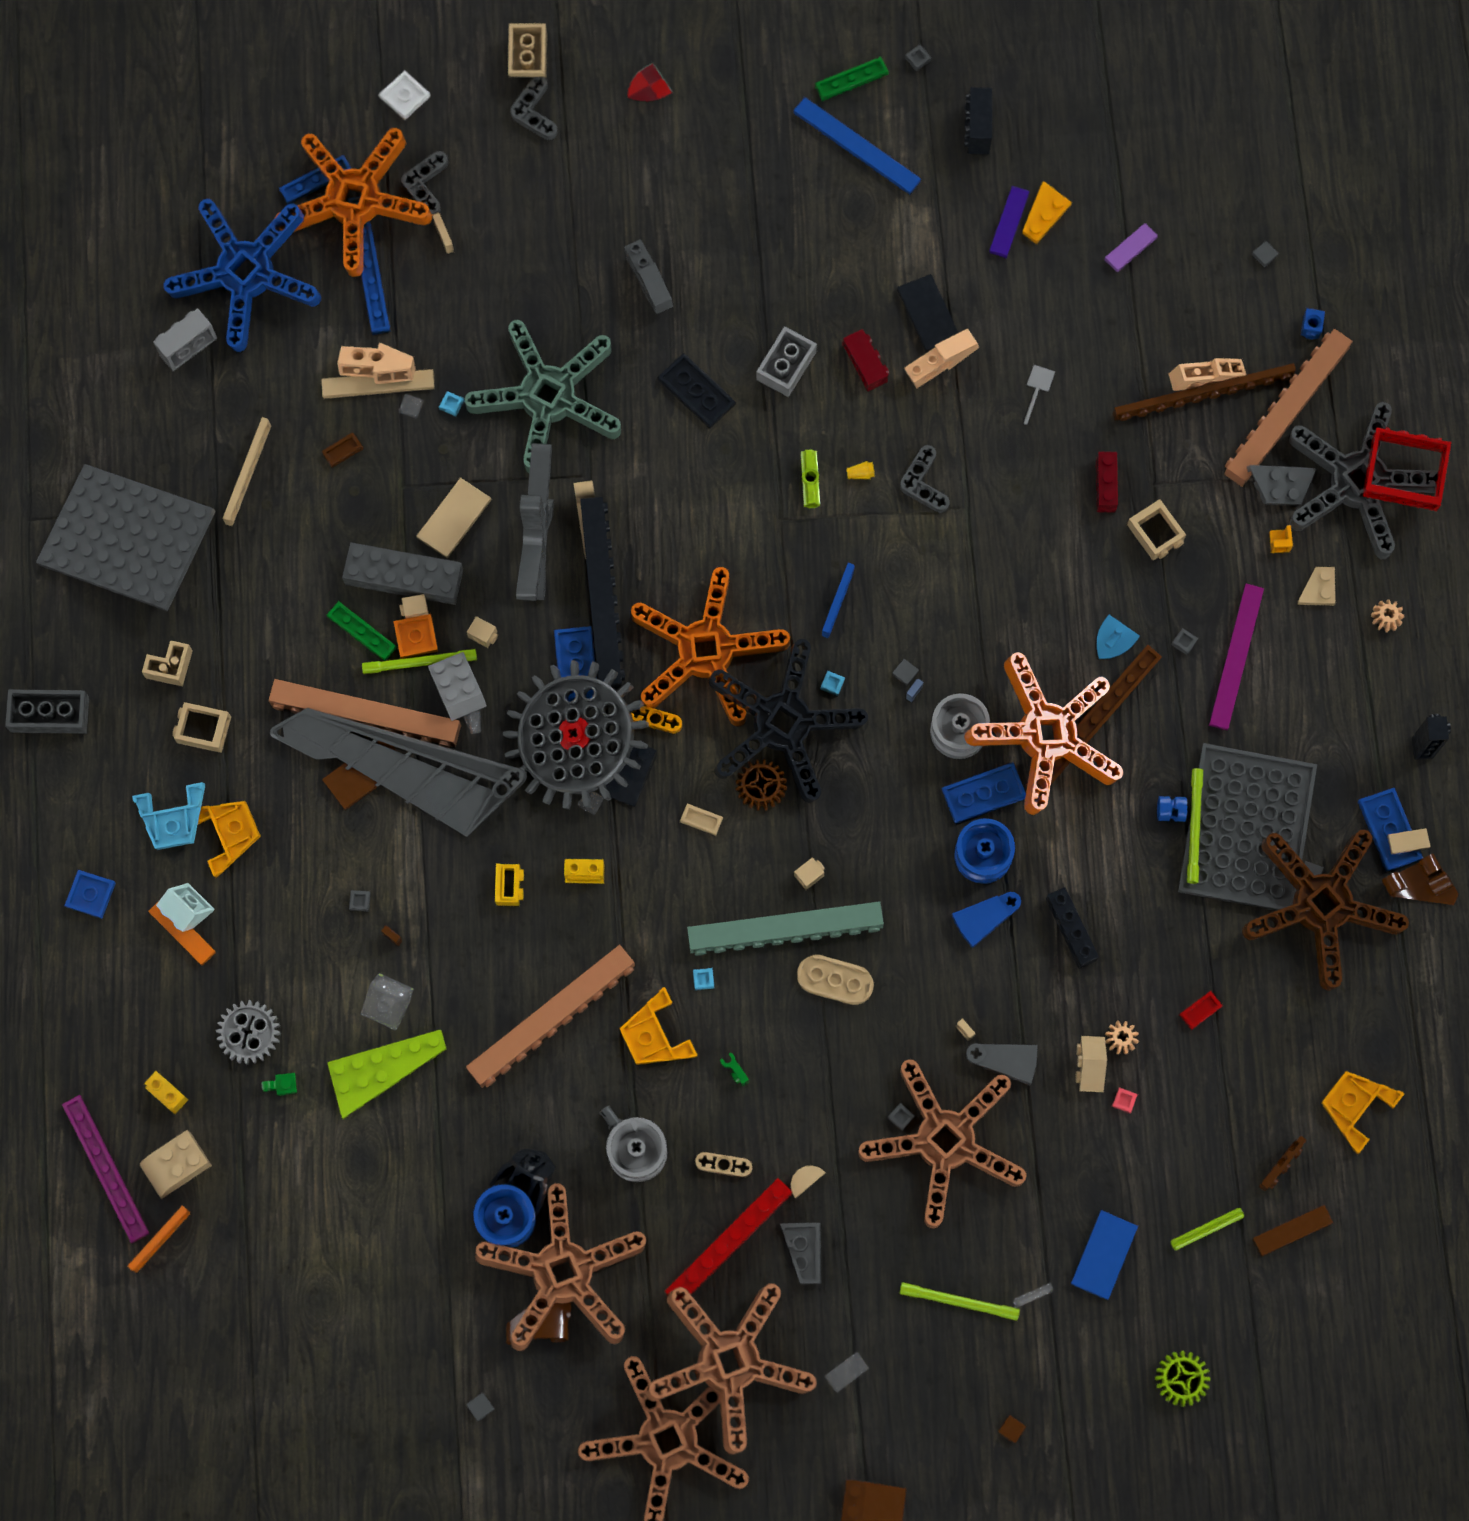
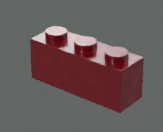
M861 329L844 337L842 345L867 391H870L888 382L889 370L886 365H882L878 350L873 349L870 335L865 334L864 330Z
M1098 451L1096 458L1097 512H1116L1118 506L1117 452Z

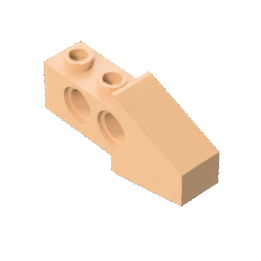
M966 329L936 344L934 349L904 369L915 387L918 388L947 368L948 370L953 368L977 350L979 346L970 331Z
M379 343L378 349L341 346L337 363L341 376L374 378L375 384L411 381L414 378V358L408 354L382 343Z
M1214 358L1211 362L1179 364L1168 375L1173 391L1244 376L1246 372L1242 359Z

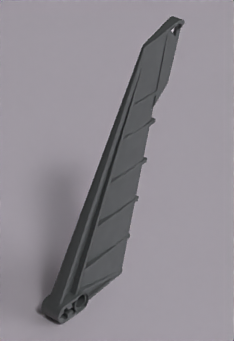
M310 708L300 711L275 725L270 730V735L273 738L316 760L340 759L348 764L345 769L349 770L353 767L376 781L375 786L379 787L382 785L404 798L406 800L405 803L414 804L435 817L437 821H442L466 837L526 781L527 777L526 772L521 768ZM281 728H283L284 737L277 733ZM353 731L359 733L361 735L373 738L374 740L370 741L351 732ZM381 741L389 745L406 750L408 752L406 754H402L400 752L382 746L377 742ZM415 753L443 764L437 768L410 756ZM447 766H451L477 777L473 781H469L444 771ZM513 773H520L518 776L519 780H513L511 783L507 782L515 777ZM482 778L496 782L492 790L477 783ZM502 784L507 787L505 795H501L498 791L499 786Z

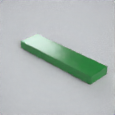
M879 57L816 82L815 87L821 100L824 101L884 77L889 72L882 57Z
M339 601L326 615L383 661H386L397 649L395 644Z

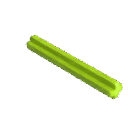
M1237 1208L1173 1239L1171 1245L1174 1250H1178L1242 1219L1244 1214L1240 1208Z

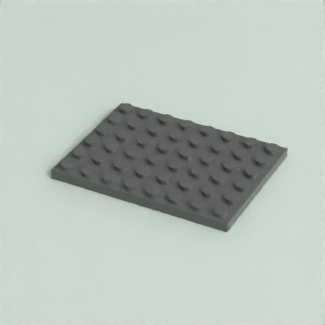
M84 464L36 563L39 566L168 611L216 511L214 508Z
M1203 743L1198 767L1204 770L1198 861L1199 883H1187L1190 815L1178 892L1275 911L1293 905V898L1296 892L1295 887L1263 851L1261 844L1268 835L1277 833L1282 836L1299 858L1303 859L1317 764ZM1282 854V860L1288 862V857ZM1294 869V874L1300 878V871Z

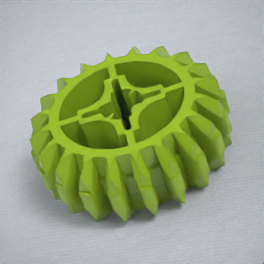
M1184 1351L1180 1352V1357H1178L1176 1352H1173V1360L1167 1355L1165 1359L1168 1363L1161 1361L1159 1364L1164 1368L1156 1369V1372L1161 1373V1376H1156L1155 1380H1161L1162 1382L1157 1384L1156 1387L1164 1388L1160 1395L1162 1396L1167 1393L1166 1401L1171 1400L1173 1397V1405H1177L1178 1400H1180L1181 1406H1185L1186 1400L1189 1405H1193L1192 1398L1199 1402L1200 1398L1197 1394L1205 1396L1206 1393L1201 1389H1209V1385L1204 1384V1381H1210V1377H1204V1374L1208 1373L1209 1370L1205 1369L1202 1371L1201 1369L1205 1362L1198 1364L1199 1356L1192 1360V1352H1189L1187 1357H1185ZM1181 1362L1190 1364L1196 1371L1187 1372L1181 1365ZM1175 1364V1377L1167 1380V1372L1171 1365ZM1180 1373H1182V1376H1192L1185 1380L1186 1384L1183 1381L1174 1382V1380L1180 1377ZM1198 1377L1197 1388L1191 1394L1190 1381ZM1178 1385L1185 1395L1175 1393L1169 1386Z

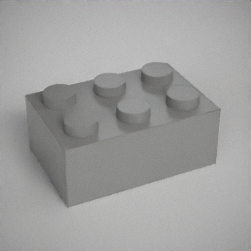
M197 308L195 311H190L180 322L174 323L167 332L159 334L153 342L160 357L172 371H175L216 340L217 337L211 323Z
M784 326L756 371V380L789 397L816 354L817 344Z
M464 652L428 666L451 721L487 706Z

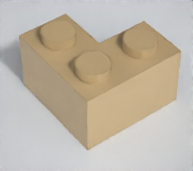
M170 640L166 658L147 654L142 670L143 675L146 679L183 687L192 655L191 647L189 644Z
M1081 1036V1042L1076 1047V1055H1078L1077 1067H1080V1071H1076V1083H1079L1080 1091L1104 1092L1107 1065L1105 1037Z

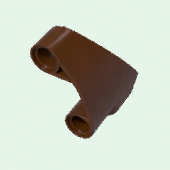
M1430 854L1418 861L1417 864L1401 872L1392 873L1381 880L1392 897L1455 905L1459 895L1448 874L1443 871L1434 854Z
M539 1302L536 1304V1306L539 1309H545L547 1307V1305L544 1302ZM571 1302L555 1303L533 1339L550 1338L552 1342L568 1341V1320L571 1316ZM528 1308L506 1324V1344L511 1345L512 1333ZM527 1319L525 1321L529 1326L536 1324L534 1319ZM523 1331L521 1337L517 1338V1342L524 1340V1334L526 1332Z

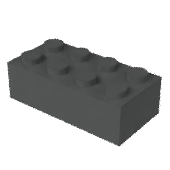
M8 689L5 727L13 733L87 734L89 696L85 691Z

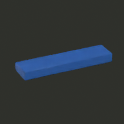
M344 155L335 159L343 170L351 169ZM317 168L280 187L279 190L287 204H291L328 185L329 180Z
M848 563L822 629L823 637L828 638L831 634L854 573V564Z

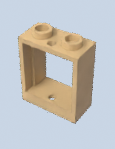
M1160 499L1131 517L1127 523V526L1152 560L1156 558L1162 559L1169 553L1170 549H1177L1184 544L1183 541L1186 534ZM1160 513L1176 536L1156 549L1140 525Z
M184 702L183 708L180 707L178 711V726L175 725L173 729L175 741L179 744L222 753L231 720L229 712ZM189 711L219 717L212 742L183 736Z

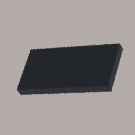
M931 274L897 287V291L926 353L934 349L936 344L958 334V330Z
M685 353L657 377L709 429L736 405V401Z

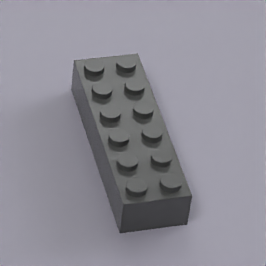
M350 543L342 578L344 584L409 597L424 594L426 600L456 605L463 566L460 562Z

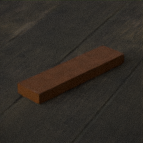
M1325 1205L1252 1239L1262 1257L1332 1224L1333 1221Z

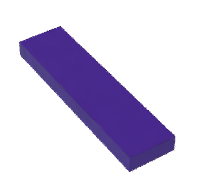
M1012 186L989 253L1007 258L1030 191Z

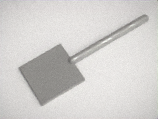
M1036 365L1033 366L1027 385L1036 389L1024 424H1027L1039 389L1049 391L1055 371Z

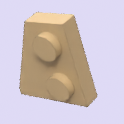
M1315 567L1298 600V605H1335V567Z

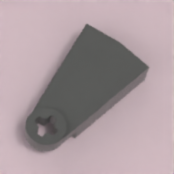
M972 1044L966 1051V1058L970 1063L981 1066L985 1070L1031 1085L1037 1063L1038 1045ZM975 1049H978V1052L982 1054L977 1059H974V1055L970 1053L974 1052Z

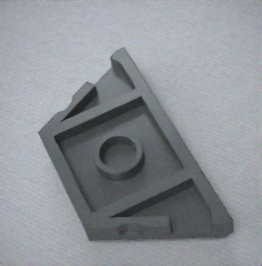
M1247 466V471L1251 472L1255 480L1254 485L1260 493L1263 504L1301 505L1316 471L1315 468Z

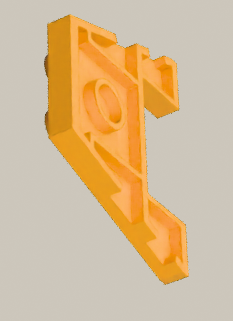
M245 801L201 807L198 824L212 819L225 853L207 861L214 877L221 875L261 837Z
M665 987L620 1028L636 1065L697 1057L690 1039L671 1048L660 1026L655 1012L672 1004Z
M1345 1071L1321 1103L1355 1153L1359 1154L1370 1139L1353 1127L1376 1096L1391 1108H1394L1405 1093Z

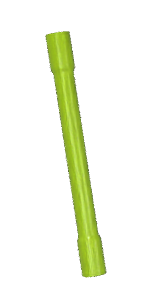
M470 649L454 653L382 662L362 663L363 674H370L386 670L432 665L461 652H464L467 661L477 660L476 649Z
M1199 768L1192 769L1191 778L1192 800L1189 864L1187 866V883L1190 884L1199 883L1201 794L1204 772L1203 769Z
M902 1282L900 1294L942 1302L998 1315L1007 1319L1017 1321L1020 1309L947 1294Z

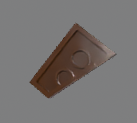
M1299 1136L1291 1144L1261 1182L1259 1187L1262 1190L1266 1191L1268 1188L1272 1190L1279 1181L1277 1179L1279 1174H1285L1291 1166L1289 1162L1292 1158L1296 1159L1303 1151L1301 1147L1307 1141L1303 1136Z

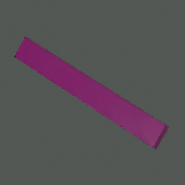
M1245 584L1209 726L1228 730L1264 588Z
M78 1095L63 1103L62 1106L130 1242L133 1244L150 1235L82 1097Z

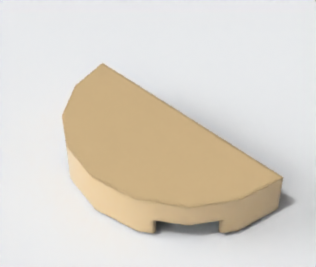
M804 1166L797 1170L791 1181V1191L795 1199L826 1172L816 1166Z

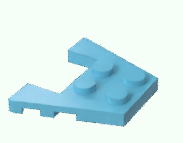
M205 783L186 785L188 805L153 812L152 795L150 793L132 796L155 849L160 850L194 843Z

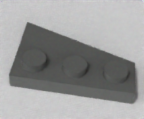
M781 1223L780 1225L784 1232L800 1284H821V1224Z

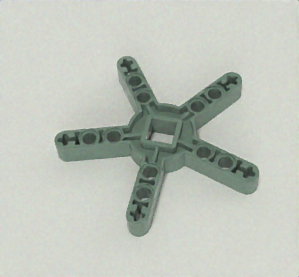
M514 320L509 324L510 338L528 373L523 379L521 386L474 391L465 396L466 408L472 414L524 408L526 413L533 418L524 455V466L528 473H530L532 443L547 444L551 423L557 422L566 416L610 439H616L621 435L619 419L575 396L574 385L611 353L610 339L604 335L596 337L562 368L550 365L544 366L525 324L520 320ZM515 330H518L521 333V337L518 336V333ZM522 345H529L527 349L521 348ZM587 356L593 357L591 361L585 360ZM531 360L537 361L535 365L528 364ZM573 368H578V369H580V370H579L578 372H576V373L571 372V370H572ZM544 385L558 391L551 404L537 397ZM509 396L515 397L513 401L506 400ZM491 398L497 399L495 403L488 402ZM577 409L585 410L583 413H576ZM594 417L601 418L598 422L592 421ZM539 426L545 427V429L542 431L536 430V428Z

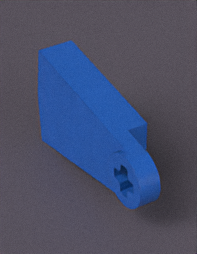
M1008 892L1001 896L997 895L952 913V918L960 934L970 947L974 948L1020 908L1021 898L1015 892ZM1007 898L1016 899L1014 907L1006 904L1008 902Z

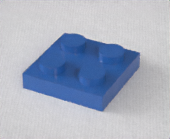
M78 870L64 906L102 919L116 882Z

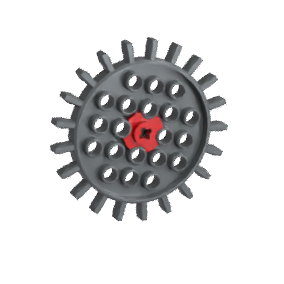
M571 660V676L561 678L558 667L552 665L550 668L554 681L544 685L540 678L535 675L532 677L539 691L532 698L526 693L519 691L517 693L519 698L527 702L523 713L511 710L507 712L513 719L520 720L518 731L503 732V736L506 738H518V749L505 753V757L515 759L521 756L524 765L520 768L526 773L529 772L534 777L525 791L532 794L540 784L548 787L542 801L548 805L552 802L556 791L564 793L562 804L563 808L570 810L573 794H582L584 807L591 808L590 792L599 789L601 796L609 801L611 796L606 788L609 782L615 779L618 784L624 787L628 786L626 779L619 774L624 766L627 764L634 769L640 770L641 765L635 760L629 759L632 748H648V744L634 740V730L649 727V723L644 720L633 722L631 712L643 707L644 703L641 700H637L627 705L623 699L633 689L634 686L631 683L627 682L616 691L611 685L616 679L618 672L611 669L605 680L601 681L596 679L599 670L598 663L592 661L588 676L579 675V663ZM589 690H593V697L587 699V692ZM575 693V699L569 702V695ZM557 695V702L551 704L550 699ZM613 705L614 711L607 715V708ZM595 708V715L589 717V710ZM577 711L576 719L570 720L571 713ZM558 714L559 720L556 723H552V717ZM540 717V724L534 726L535 718ZM615 724V731L613 733H609V726ZM593 727H597V733L594 736H590V730ZM556 733H560V739L557 742H554V735ZM541 735L542 742L536 745L535 740ZM613 743H617V749L614 752H610V746ZM594 746H598V753L592 755V748ZM580 749V755L574 758V751ZM561 751L562 758L556 761L555 755L557 752ZM543 754L544 760L541 763H537V757ZM600 764V771L594 774L593 768ZM581 767L582 774L576 777L575 770ZM563 770L564 776L561 779H557V773ZM513 773L515 778L518 779L520 773Z

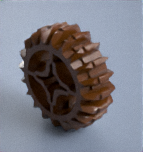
M756 759L754 766L751 762H748L749 769L743 766V773L737 774V777L740 779L735 781V784L739 785L736 787V792H741L738 798H744V805L750 802V809L757 805V811H760V806H764L766 811L768 810V804L774 808V801L780 804L781 800L779 797H785L783 791L787 790V786L783 784L787 782V779L782 778L784 771L778 772L780 769L778 765L772 768V761L769 762V765H766L765 759L762 760V764H759V761ZM762 772L771 774L775 779L765 778ZM756 773V779L750 782V784L745 785L749 776ZM759 777L761 779V782H763L764 784L763 793L762 789L758 786ZM777 785L775 792L771 796L766 797V791ZM748 791L757 792L760 798L753 797Z

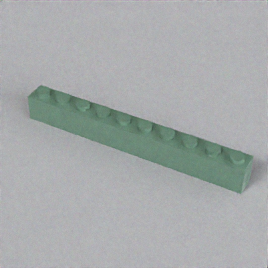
M872 902L687 927L690 953H695L696 956L705 955L706 951L722 953L729 948L743 950L745 946L753 945V948H760L767 943L781 945L784 943L783 941L789 940L792 943L802 942L804 938L819 940L822 939V936L827 935L835 938L840 937L842 933L857 935L865 930H868L870 933L878 932L880 928H883L884 923L881 903Z

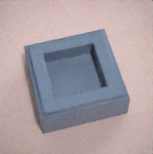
M916 679L907 691L906 699L912 702L923 688L924 682Z

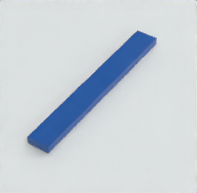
M804 98L795 108L794 114L909 195L921 182V178L807 98Z
M361 196L348 198V203L358 205ZM368 221L364 224V269L361 276L372 335L391 331L371 222Z

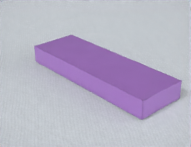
M1144 223L1105 257V261L1118 272L1156 240L1158 235Z

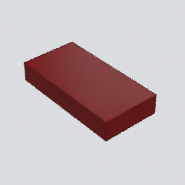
M1210 991L1179 1015L1192 1030L1222 1008L1223 1005Z

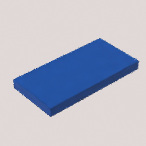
M592 626L554 630L557 667L560 670L561 678L571 676V660L579 663V675L588 676L592 661L595 662ZM589 690L587 692V699L593 697L594 691ZM575 693L569 695V702L575 699Z
M1013 762L941 789L955 824L1024 800L1026 796Z
M1395 788L1358 800L1386 872L1423 859L1420 850L1391 855L1388 834L1412 831Z
M1101 1210L1071 1285L1108 1300L1138 1226Z

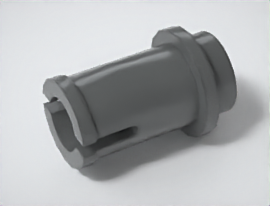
M610 1105L599 1112L609 1125V1130H613L617 1124L622 1122V1119H618Z

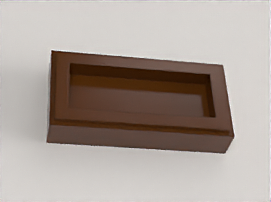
M352 432L321 452L331 468L363 450V446Z

